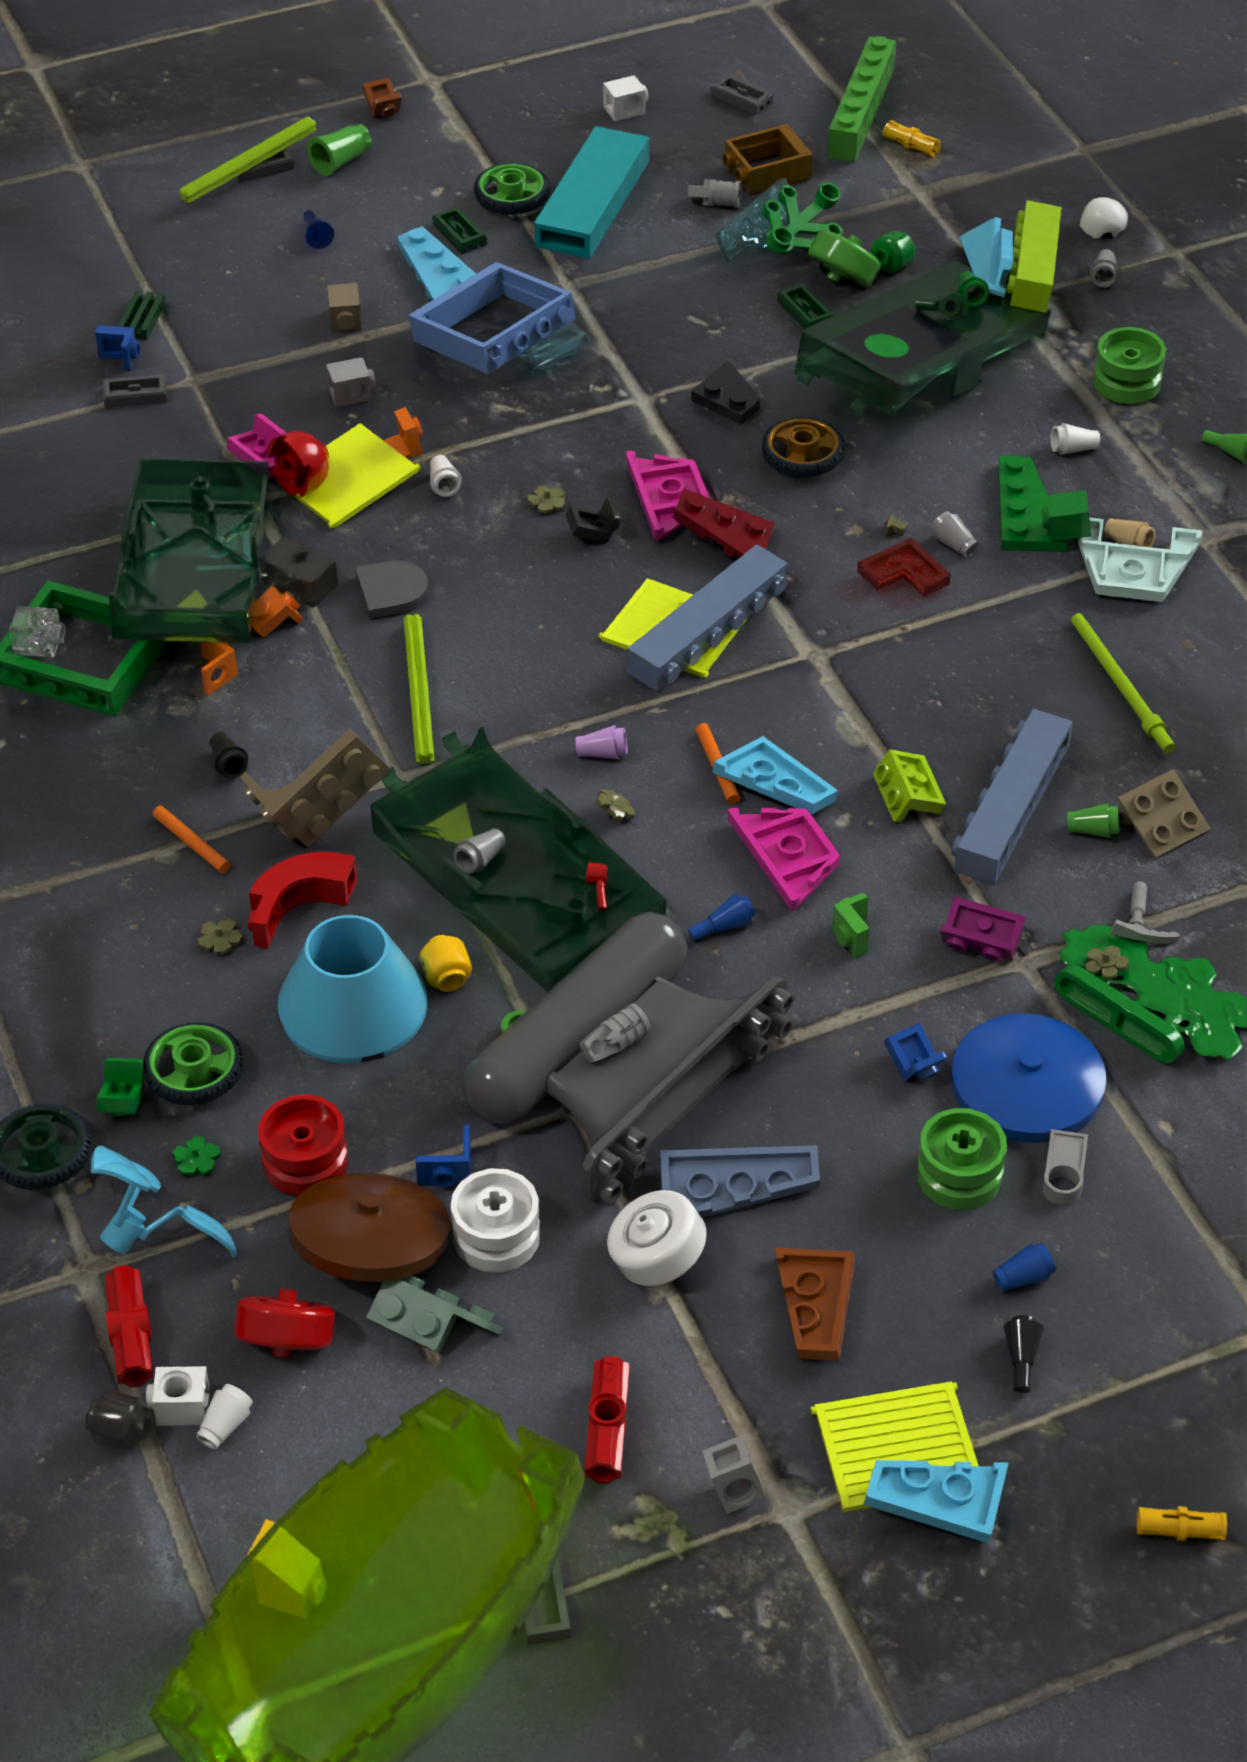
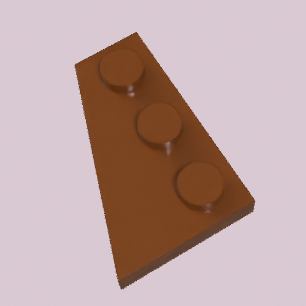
M775 1248L799 1359L840 1361L856 1262L854 1251Z

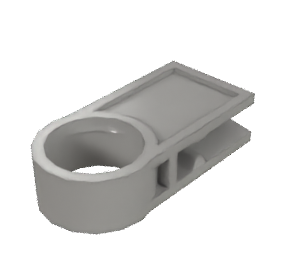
M1051 1129L1042 1189L1045 1197L1052 1203L1070 1205L1080 1198L1084 1182L1083 1174L1088 1134ZM1057 1177H1064L1073 1181L1076 1187L1070 1190H1060L1052 1186L1050 1181Z

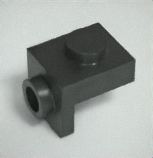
M606 498L600 511L570 505L565 514L572 536L582 540L589 539L607 543L613 532L620 525V514L614 500Z

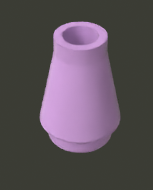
M613 725L584 736H577L576 751L578 757L619 760L620 756L628 755L625 728H616Z

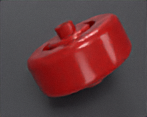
M279 1289L278 1297H244L238 1301L236 1306L234 1335L238 1340L245 1343L272 1347V1355L278 1357H290L291 1349H324L332 1343L335 1311L331 1306L323 1303L296 1299L297 1290Z

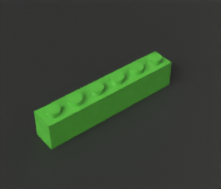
M869 36L830 125L828 158L856 162L894 71L896 40H890L882 36Z

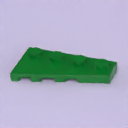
M1017 455L999 456L998 484L1001 550L1067 552V539L1052 541L1050 528H1043L1041 509L1048 508L1047 493L1032 458Z

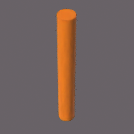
M701 723L697 725L695 731L713 769L714 761L722 758V755L708 724ZM715 774L727 803L730 805L737 804L741 797L734 782Z
M159 805L153 810L152 815L155 819L217 871L224 874L230 869L231 863L166 808Z

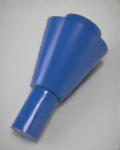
M735 892L712 912L708 919L688 928L689 935L695 942L713 932L718 933L752 925L751 917L755 915L754 908L747 896L740 897Z

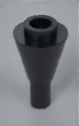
M1018 1315L1014 1316L1011 1321L1006 1322L1003 1325V1330L1012 1365L1014 1366V1391L1028 1393L1031 1391V1367L1034 1365L1044 1326L1032 1316Z

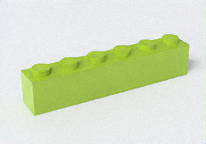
M1027 200L1024 211H1018L1013 238V263L1009 272L1006 293L1011 294L1010 306L1043 313L1047 312L1054 282L1062 207Z

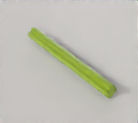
M305 117L181 187L179 190L180 199L186 204L192 203L316 131V122L310 117Z
M408 614L404 617V631L416 762L420 765L424 763L431 764L435 759L422 618L418 614L413 616Z

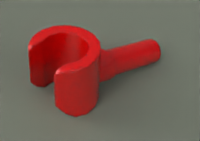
M589 862L586 884L596 885L598 910L604 912L607 910L605 891L608 884L607 866L605 864Z

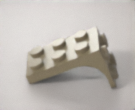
M349 728L304 772L284 787L271 790L264 789L246 772L240 778L247 785L243 792L257 806L260 803L262 804L261 814L274 827L280 823L278 828L290 841L293 842L295 839H299L304 845L309 847L347 810L352 808L364 794L376 785L391 768Z

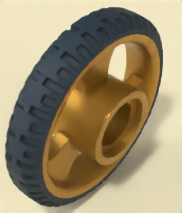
M795 417L781 420L766 431L762 440V454L765 461L780 473L793 477H816L830 472V470L839 465L844 455V439L841 433L826 421L818 420L817 418ZM776 441L787 444V458L779 455L773 448ZM819 452H831L826 457L818 460Z

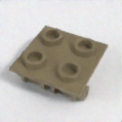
M1174 769L1117 797L1121 804L1119 823L1121 825H1134L1154 859L1211 829Z

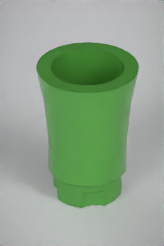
M364 125L347 126L333 133L311 138L307 144L308 158L318 173L323 176H330L341 166L369 150L372 146V139Z

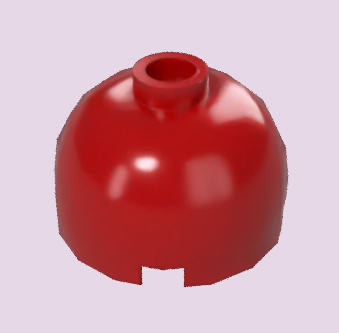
M291 431L273 438L268 444V459L274 457L276 465L271 470L279 485L292 496L300 494L299 497H304L318 489L327 478L329 452L327 447L313 435L305 431Z

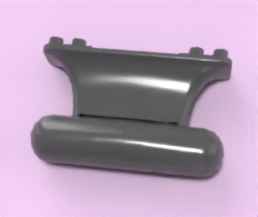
M653 912L642 913L626 921L474 1057L465 1070L462 1090L469 1107L479 1117L497 1124L512 1123L522 1118L548 1094L559 1101L580 1122L591 1145V1149L583 1162V1192L585 1197L593 1202L604 1199L608 1203H613L618 1199L623 1190V1183L620 1181L627 1174L634 1179H638L643 1175L649 1163L648 1159L645 1158L646 1153L731 1071H736L749 1057L756 1061H761L770 1048V1042L767 1040L773 1034L780 1039L785 1038L789 1034L794 1021L785 1014L792 1007L795 995L787 991V982L778 976L770 978L753 993L734 999L705 997L675 985L671 981L680 974L688 957V944L683 930L668 916ZM633 1003L639 1006L650 1022L651 1032L629 1047H626L620 1053H615L590 1063L579 1043L596 1029L600 1023L616 1015L617 1012L625 1009L628 1005Z

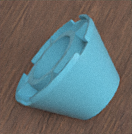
M341 915L327 919L310 932L283 982L278 996V1015L284 1027V1032L291 1042L313 1057L335 1063H362L363 1057L373 1056L382 1052L384 1056H387L407 1044L419 1031L428 1009L426 985L415 966L379 924L371 919L357 915Z

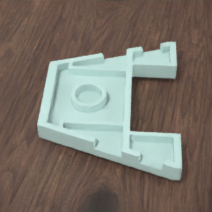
M1089 517L1091 536L1076 538L1096 594L1163 602L1201 544L1202 530L1173 527L1170 549L1102 542L1104 519Z

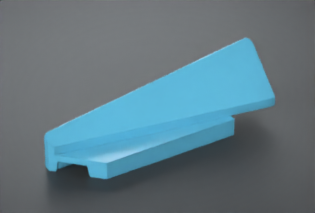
M994 217L961 235L960 241L973 274L986 281L989 286V293L1004 297L1006 280L1013 263V231L1004 228L1000 230L1001 218Z

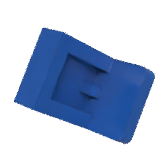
M97 326L95 337L99 357L123 359L124 370H131L135 359H139L141 351L140 341L135 339L134 328Z
M920 1023L889 1036L883 1041L904 1082L916 1076L920 1082L940 1072L938 1065L947 1058L944 1051L936 1054Z

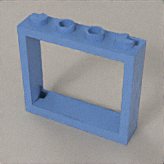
M498 262L493 263L409 314L414 342L486 374L493 372L576 319L572 292ZM502 295L537 309L484 343L450 329L453 325Z

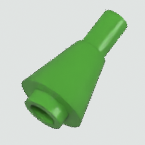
M1208 430L1204 431L1202 435L1203 443L1217 446L1247 465V434L1222 435Z

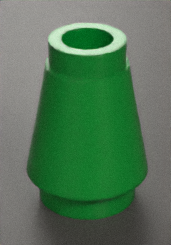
M970 271L962 272L957 279L959 293L969 300V307L982 305L989 295L988 284Z

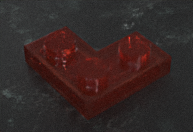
M912 538L859 561L857 572L876 590L904 578L924 597L950 585L951 574Z

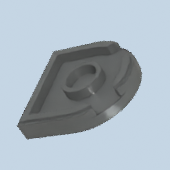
M387 561L355 567L357 581L370 619L411 611L417 607V603L428 595L427 576L420 567L413 563Z

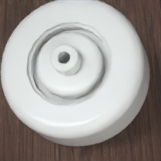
M669 1190L650 1192L630 1202L616 1216L608 1233V1252L623 1275L631 1282L643 1286L665 1284L683 1275L698 1260L706 1242V1226L695 1207L684 1195Z

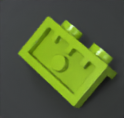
M888 750L882 761L877 765L873 776L893 821L901 823L910 809L918 812L924 811L940 814L946 806V802L925 756Z

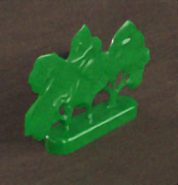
M1090 925L1084 931L1071 929L1068 932L1061 933L1066 945L1059 951L1060 960L1069 966L1058 972L1054 978V985L1059 995L1066 1002L1156 1061L1169 1064L1183 1053L1185 1042L1180 1032L1186 1033L1191 1038L1194 1050L1201 1056H1222L1225 1059H1231L1243 1048L1234 1028H1247V998L1237 992L1227 993L1212 990L1211 984L1214 982L1217 974L1208 958H1193L1190 961H1184L1179 957H1165L1160 963L1152 962L1147 957V942L1110 934L1112 927L1107 925ZM1108 946L1118 947L1121 951L1120 956H1124L1129 960V966L1125 971H1117V976L1123 977V980L1103 979L1102 973L1093 975L1082 968L1087 963V953L1094 948H1098L1103 952ZM1109 984H1122L1130 987L1137 993V999L1133 1001ZM1146 1008L1162 1012L1166 1015L1165 1020L1159 1018ZM1183 1020H1187L1190 1023L1186 1027L1177 1025Z

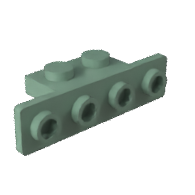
M413 1275L398 1280L383 1281L366 1317L441 1353L458 1316L497 1334H500L503 1328L492 1322L495 1314L472 1304L470 1311L457 1305L459 1297L440 1288H437L435 1294H432L422 1289L425 1281Z

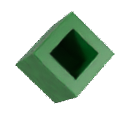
M1086 490L1047 495L1048 508L1041 509L1043 528H1050L1052 541L1091 536Z

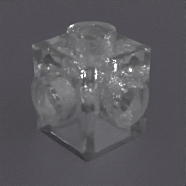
M17 606L9 628L14 654L55 657L58 645L63 644L65 640V625L60 623L58 609Z

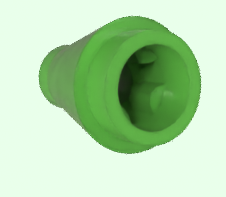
M1109 803L1067 813L1068 833H1081L1111 838L1113 834H1120L1118 806H1109Z

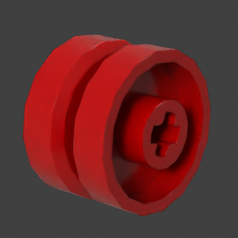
M309 1094L294 1095L275 1102L263 1113L258 1124V1138L264 1174L272 1186L283 1193L299 1196L305 1189L319 1181L345 1174L348 1167V1152L344 1120L336 1105L323 1097Z

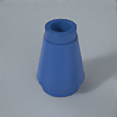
M1030 1243L998 1268L992 1270V1273L1000 1290L1005 1292L1009 1289L1012 1290L1049 1280V1275L1056 1272V1267L1050 1252L1043 1243L1035 1246Z

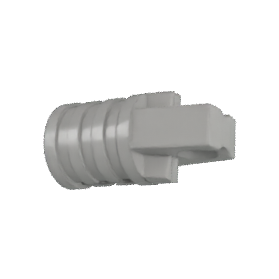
M704 179V186L688 185V197L703 199V206L714 207L717 205L739 208L741 202V181L724 182Z
M632 1003L625 1009L617 1012L616 1015L600 1023L579 1045L588 1061L593 1063L612 1054L620 1053L626 1047L637 1042L651 1032V1025L642 1009Z

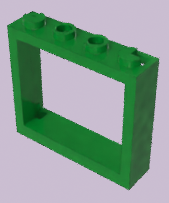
M47 581L0 642V684L115 717L171 639V634L146 633L150 608ZM55 611L140 634V637L108 681L21 656Z

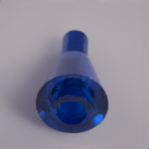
M306 211L303 218L306 221L305 237L307 243L315 249L327 247L334 239L333 227L329 223L317 218L313 211Z

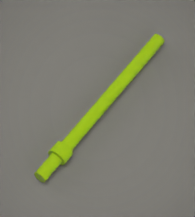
M1081 613L1075 614L1071 618V623L1142 721L1141 727L1150 739H1154L1164 754L1172 753L1176 749V745L1167 734L1165 723L1159 715L1152 713Z

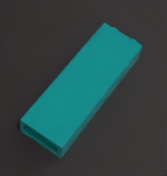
M595 126L534 222L535 247L591 259L649 163V137Z

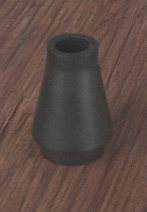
M217 732L212 735L209 744L212 748L216 771L228 778L241 776L248 767L247 752L225 732Z

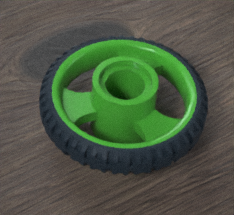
M503 163L490 167L479 174L474 183V195L477 202L489 211L505 215L524 214L544 204L549 196V181L542 171L533 166L522 163ZM526 179L532 181L533 183H526ZM491 182H497V193L489 195L484 189Z
M187 1022V1024L182 1023L180 1026L175 1025V1027L165 1030L148 1046L143 1060L144 1075L150 1089L162 1099L168 1102L171 1101L173 1104H183L184 1106L206 1104V1102H212V1100H217L218 1097L227 1094L228 1090H231L236 1085L243 1070V1054L237 1039L226 1029L207 1022ZM206 1040L219 1044L226 1052L211 1055L210 1045ZM168 1049H171L175 1071L168 1076L160 1077L157 1071L158 1061ZM214 1072L222 1074L218 1079L213 1081Z

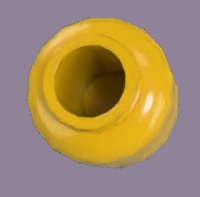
M435 936L420 951L419 960L427 983L435 989L445 992L455 991L464 986L471 975L472 964L464 942L457 937Z

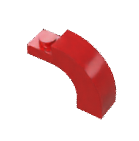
M335 852L306 853L279 862L264 872L249 891L251 912L248 919V929L253 933L254 946L269 949L284 915L299 905L310 902H325L347 906L358 881L355 856Z

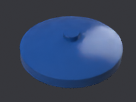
M1010 1014L990 1019L978 1025L962 1039L953 1057L951 1085L954 1096L961 1108H971L989 1115L1000 1124L1006 1139L1038 1143L1050 1140L1051 1129L1075 1133L1095 1117L1104 1097L1106 1070L1096 1047L1085 1035L1072 1026L1042 1015Z

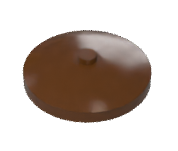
M378 1173L343 1174L311 1185L297 1196L293 1202L288 1222L289 1240L296 1253L303 1260L327 1274L363 1282L398 1280L426 1270L436 1263L445 1252L450 1230L448 1212L443 1203L433 1193L412 1181Z

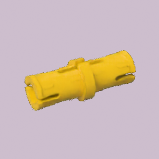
M890 120L883 130L884 138L902 144L907 150H918L930 157H935V154H938L941 147L939 139L921 133L916 127H905L893 120Z
M1177 1506L1176 1510L1138 1507L1137 1535L1176 1537V1541H1186L1187 1538H1209L1225 1541L1227 1534V1515L1225 1512L1188 1511L1185 1506Z

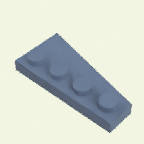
M817 1145L660 1150L661 1189L675 1191L684 1195L690 1200L702 1218L816 1189L820 1185Z

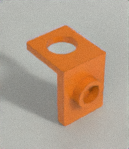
M199 635L202 657L210 662L201 668L204 692L210 695L238 675L235 650L226 641L219 640L214 635ZM216 668L222 670L220 677L215 681H211L214 670Z

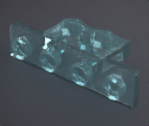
M785 178L777 180L716 233V239L725 260H731L746 246L759 245L761 248L767 247L765 236L771 228L769 220L762 214V208L767 200L779 202L777 198L779 191L784 185H788ZM780 203L782 207L780 218L782 225L786 227L789 224L785 205Z

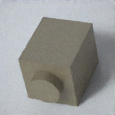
M358 284L327 285L332 332L362 329Z

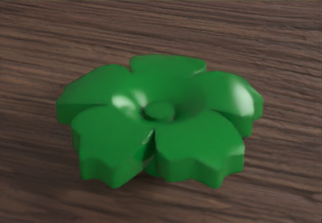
M196 1135L192 1140L186 1142V1147L176 1146L175 1150L172 1151L175 1162L178 1165L177 1171L183 1176H195L197 1170L199 1174L205 1176L213 1172L216 1166L215 1161L221 1157L219 1146H214L213 1143L205 1145L204 1137Z

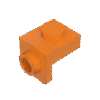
M406 407L394 411L400 434L385 439L384 442L407 459L423 454L419 436L423 435V430L418 418H411Z
M273 585L243 612L256 632L263 638L288 616L298 624L304 620L297 611L300 607L297 600L288 591L282 594Z

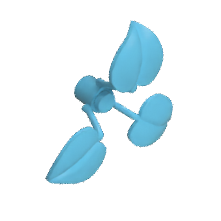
M98 1146L94 1150L91 1157L92 1174L110 1175L129 1184L119 1210L100 1235L101 1240L106 1245L121 1254H126L138 1237L145 1241L153 1231L172 1218L181 1217L192 1226L220 1242L229 1250L233 1260L235 1259L237 1250L228 1231L214 1218L192 1206L186 1205L185 1208L177 1206L145 1228L143 1225L146 1220L145 1216L133 1208V1205L141 1190L146 1192L151 1190L157 1193L161 1188L159 1180L148 1169L104 1146Z

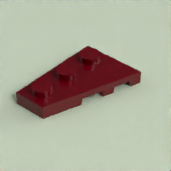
M683 488L672 517L703 539L712 538L724 546L722 552L731 558L735 555L738 557L743 556L756 544L766 549L775 524Z

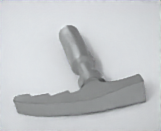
M1141 881L1135 882L1132 888L1130 910L1133 918L1130 919L1129 923L1116 919L1110 934L1150 943H1176L1180 937V934L1177 932H1158L1153 929L1150 931L1144 928L1142 917L1145 915L1147 885Z

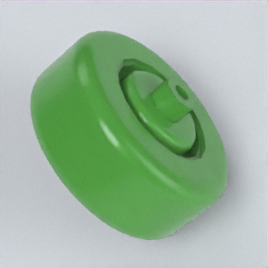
M821 230L817 233L808 249L809 257L818 265L830 271L827 278L835 283H839L842 278L847 281L853 280L854 283L868 288L881 268L880 261L860 247L862 240L851 234L846 239L834 232Z

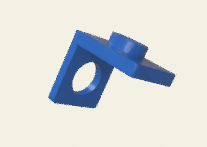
M464 1125L463 1155L416 1156L418 1185L457 1186L471 1175L470 1125Z

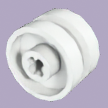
M492 1168L475 1172L459 1183L452 1194L450 1208L451 1221L453 1223V1243L458 1256L469 1266L483 1272L499 1273L516 1269L530 1260L539 1246L540 1239L539 1198L534 1186L521 1174L508 1169Z

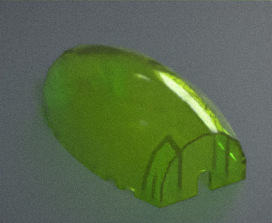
M447 1387L400 1415L399 1418L402 1423L400 1426L383 1438L375 1433L365 1441L367 1450L349 1464L342 1459L318 1480L268 1530L227 1580L210 1604L213 1611L212 1615L202 1630L194 1628L187 1640L190 1650L180 1667L172 1666L162 1690L151 1709L149 1716L162 1738L182 1762L405 1761L429 1740L475 1692L510 1646L538 1600L562 1551L582 1496L585 1475L577 1453L522 1425L516 1429V1434L522 1446L520 1447L508 1435L500 1414Z

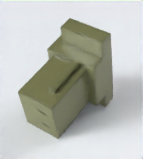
M891 514L890 519L885 523L887 525L885 534H892L893 532L903 536L907 524L897 521V518H894V515Z

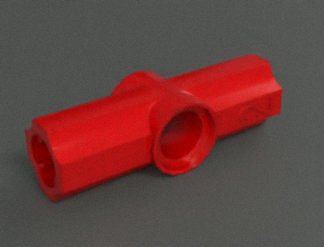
M129 1265L114 1267L110 1273L105 1274L106 1297L109 1311H106V1322L110 1346L114 1350L118 1384H125L132 1388L143 1386L149 1379L153 1378L154 1370L149 1341L152 1340L148 1307L147 1304H144L140 1270L131 1268Z
M604 1356L603 1359L594 1361L591 1400L588 1406L589 1423L584 1476L591 1478L595 1483L610 1484L616 1479H621L630 1363L613 1356ZM603 1418H611V1419H613V1420L605 1421V1420H601V1419H603Z

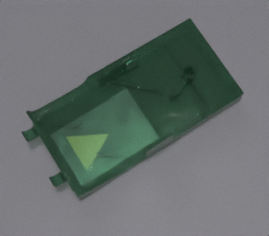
M139 458L120 542V564L114 592H109L112 639L250 642L270 494L269 461Z
M483 727L479 728L471 746L462 744L455 731L443 737V744L452 757L409 782H406V780L402 781L397 776L394 767H391V770L381 778L384 786L390 793L370 804L373 833L546 992L552 989L632 917L646 912L666 916V899L547 787L543 789L542 793L531 786L492 748ZM491 829H498L504 835L506 844L481 872L468 874L456 865L453 854L460 841L490 831ZM589 862L605 864L607 866L608 884L605 890L607 910L604 912L598 910L596 885L586 884Z

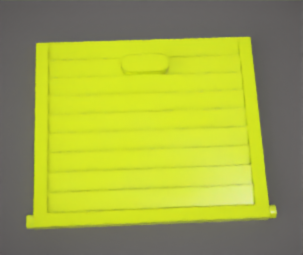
M360 423L326 445L329 452V471L323 484L304 497H299L300 494H296L294 497L326 521L330 529H335L415 475L421 467L418 463L413 464Z
M647 578L604 633L600 632L598 638L601 641L628 650V647L691 598L693 594ZM732 629L723 637L717 647H711L706 653L702 654L700 660L695 665L687 666L684 671L707 678L709 675L708 670L739 629Z
M951 1381L827 1402L810 1407L811 1414L817 1417L843 1512L872 1508L863 1504L876 1460L927 1461L930 1465L954 1466L955 1462H971V1466H978L955 1391H958L956 1382L952 1383Z

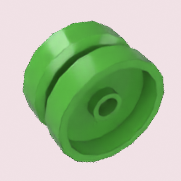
M1135 327L1115 328L1106 332L1099 339L1093 378L1096 391L1106 399L1123 404H1138L1153 399L1160 392L1166 354V346L1163 340L1150 331Z
M952 1108L939 1112L929 1119L920 1134L917 1163V1181L923 1193L936 1204L952 1210H971L984 1206L995 1198L1003 1182L1007 1153L1006 1135L1000 1124L989 1115L971 1108Z

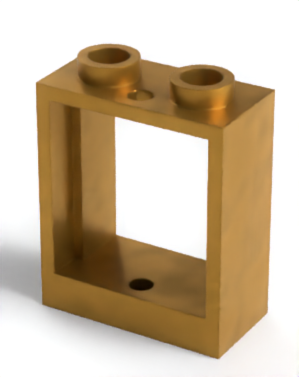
M788 124L725 140V152L722 154L723 165L726 170L733 174L736 181H741V186L748 195L812 178L813 154ZM775 155H780L783 158L782 160L755 167L749 165V162Z

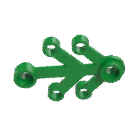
M830 182L822 183L815 193V200L800 214L796 202L797 191L790 185H784L777 195L779 202L767 200L762 208V214L769 220L771 228L765 236L767 247L776 254L786 255L792 249L808 251L815 237L812 239L794 237L797 233L817 235L821 230H828L841 236L843 230L837 223L823 224L810 222L823 209L828 210L835 207L841 197V192L836 185ZM780 203L785 205L789 224L786 227L782 225L780 218L782 210Z

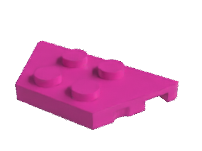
M625 451V461L654 540H659L684 526L672 518L683 488L709 498L695 460L673 459L656 454L654 455V460L636 458V451Z
M739 808L728 809V821L791 911L797 909L840 865L839 853L807 809L789 808L787 810H778L776 808H761V814H739Z

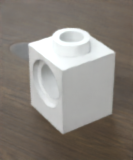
M635 75L603 83L604 108L614 122L646 114V102L649 99L646 86L642 85Z
M206 1366L156 1367L154 1384L147 1385L146 1405L147 1409H154L157 1426L201 1425L209 1407L210 1386Z

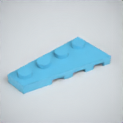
M423 226L397 236L398 247L409 266L415 270L416 278L419 283L423 284L429 301H433L476 274Z

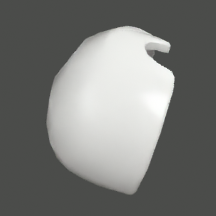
M1106 197L1095 198L1085 207L1080 219V227L1085 233L1097 239L1106 232H1111L1112 236L1115 237L1118 233L1125 230L1128 214L1123 205L1114 199Z

